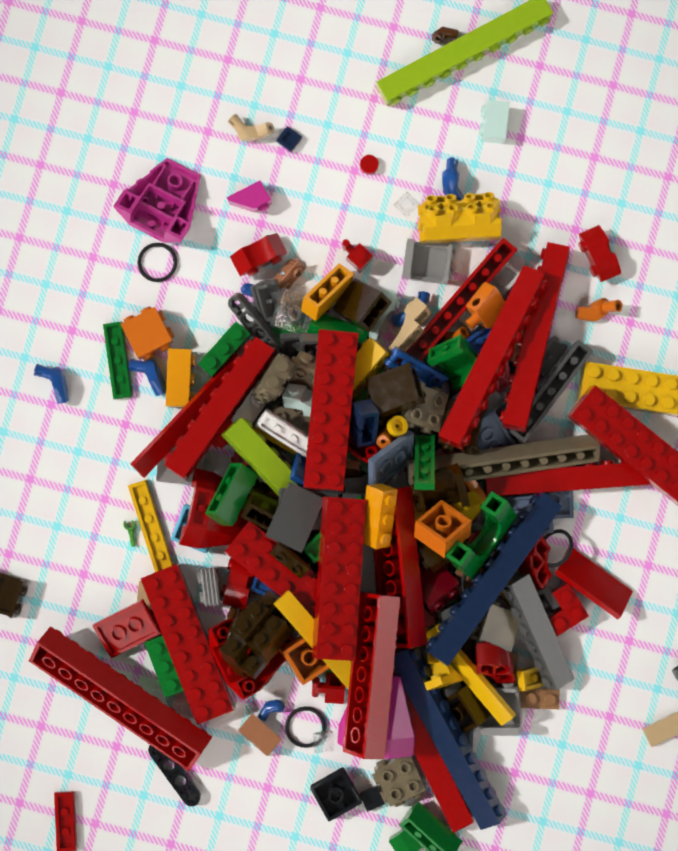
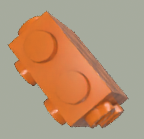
M151 306L140 311L141 314L135 317L134 315L126 317L123 320L124 322L120 324L137 358L144 361L154 357L153 353L159 350L164 352L170 349L171 344L174 343L172 338L175 337L170 326L166 328L163 322L166 318L162 310L158 311L155 307L151 308Z

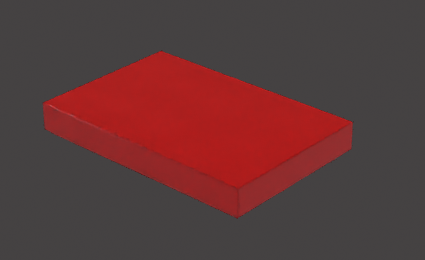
M144 599L92 625L110 658H114L161 634L160 628Z

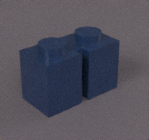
M371 399L352 402V420H350L349 435L357 447L376 445L380 412Z

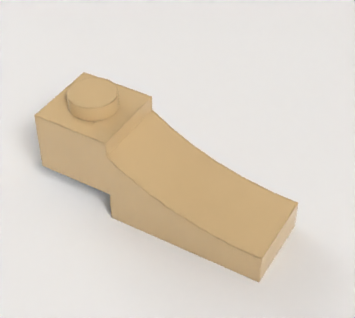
M417 297L406 305L403 326L393 343L388 347L391 354L395 346L406 352L424 332L420 325L431 315V311Z

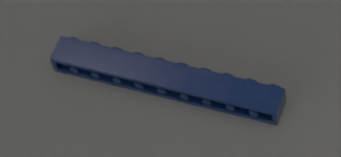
M535 493L531 497L529 507L523 509L518 515L519 521L508 529L506 539L498 543L495 548L496 553L493 557L490 556L486 560L483 571L481 573L478 572L473 578V585L462 593L460 603L458 605L455 604L449 612L451 614L450 617L439 625L437 635L435 637L432 636L428 640L425 651L443 665L449 666L562 508L559 503L546 493Z
M417 647L395 650L394 670L397 676H401L404 689L480 830L500 824L507 815L505 808L500 803L495 789L488 781L486 772L481 768L476 754L468 743L467 737L460 729L458 720L453 716L440 688L426 690L424 683L430 681L432 675L430 668L422 658L421 651Z

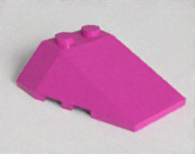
M166 158L150 170L149 174L138 179L129 189L126 188L113 207L130 226L163 243L182 242L191 228L201 175Z
M393 675L392 678L393 688L390 699L391 709L388 719L389 729L387 732L385 759L414 755L415 733L410 721L411 716L406 704L401 676ZM347 707L338 727L337 743L342 747Z

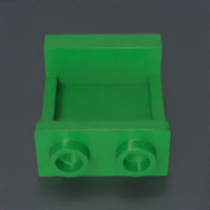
M460 334L430 348L427 362L431 367L438 365L450 377L452 381L451 389L456 391L462 389L478 357V353Z

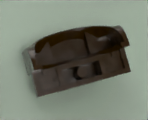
M269 590L260 600L253 601L251 605L245 607L237 614L228 630L226 642L219 649L225 662L243 678L248 675L256 679L295 630L273 604L280 596Z

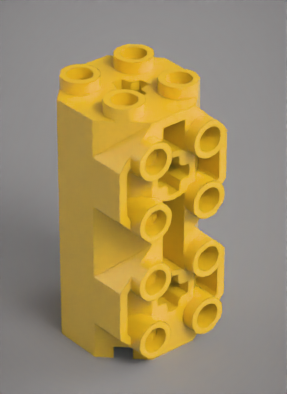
M492 192L482 194L467 193L461 201L457 200L453 194L427 196L426 201L418 205L420 243L499 240L502 227L499 215L501 213L499 199L495 198V194Z

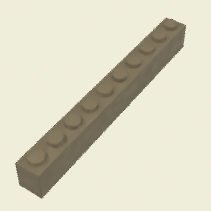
M587 434L479 450V453L473 452L471 455L456 453L435 456V470L458 463L465 482L599 462L600 444ZM415 459L406 461V478L410 486L414 484L412 476H414Z

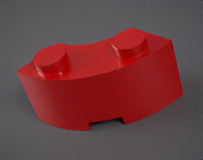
M600 225L579 233L580 242H578V246L589 260L591 265L589 269L593 277H597L600 282H603L621 274L617 256L610 250V241Z
M278 233L266 235L260 240L240 248L230 258L240 277L247 274L251 277L257 274L259 269L271 263L275 265L283 260L282 257L288 252Z
M542 536L518 568L519 574H530L533 584L538 590H543L552 576L547 562L551 547Z
M230 558L227 569L231 570L227 585L223 584L221 596H224L222 604L244 609L249 598L254 576Z
M487 641L476 643L475 660L477 674L491 676L495 683H515L511 654L504 648L492 645Z

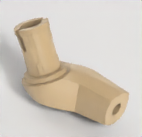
M234 114L228 120V123L238 133V139L243 142L259 140L274 133V126L271 122L256 126H246L237 114Z

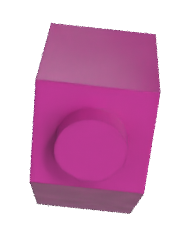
M261 180L227 197L229 205L254 213L258 211L260 213L264 212L272 204Z

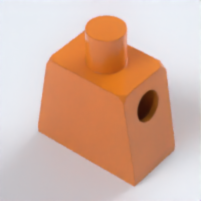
M484 282L467 303L466 308L471 313V316L465 321V324L471 330L478 325L486 329L493 327L505 303V300L495 286Z

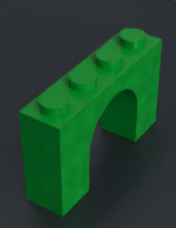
M492 491L480 507L485 513V523L479 535L468 546L456 540L445 555L458 571L472 580L518 517L508 501Z

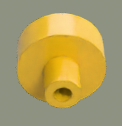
M394 416L388 420L387 430L392 436L398 437L407 432L408 423L404 417Z

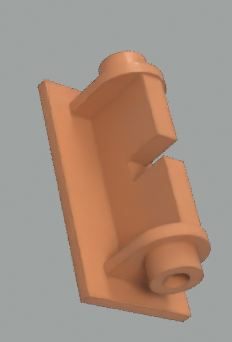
M295 258L288 259L282 267L281 271L285 273L284 276L278 273L274 278L278 279L282 297L289 292L293 283L301 277L305 270L302 263Z

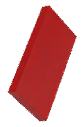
M569 548L566 550L563 558L566 556ZM574 548L568 560L558 566L554 573L617 620L622 616L633 593L631 589Z

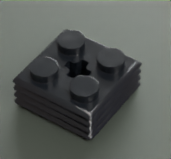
M344 767L310 786V790L328 822L362 804V799ZM333 790L341 792L339 794V798L331 796L333 794Z

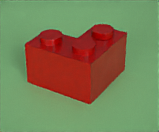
M564 582L551 590L552 595L559 604V609L549 614L548 618L557 637L588 618L589 615L568 583Z

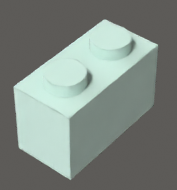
M487 99L485 106L482 105L481 117H484L483 124L479 126V135L482 136L481 142L504 144L507 134L510 102Z

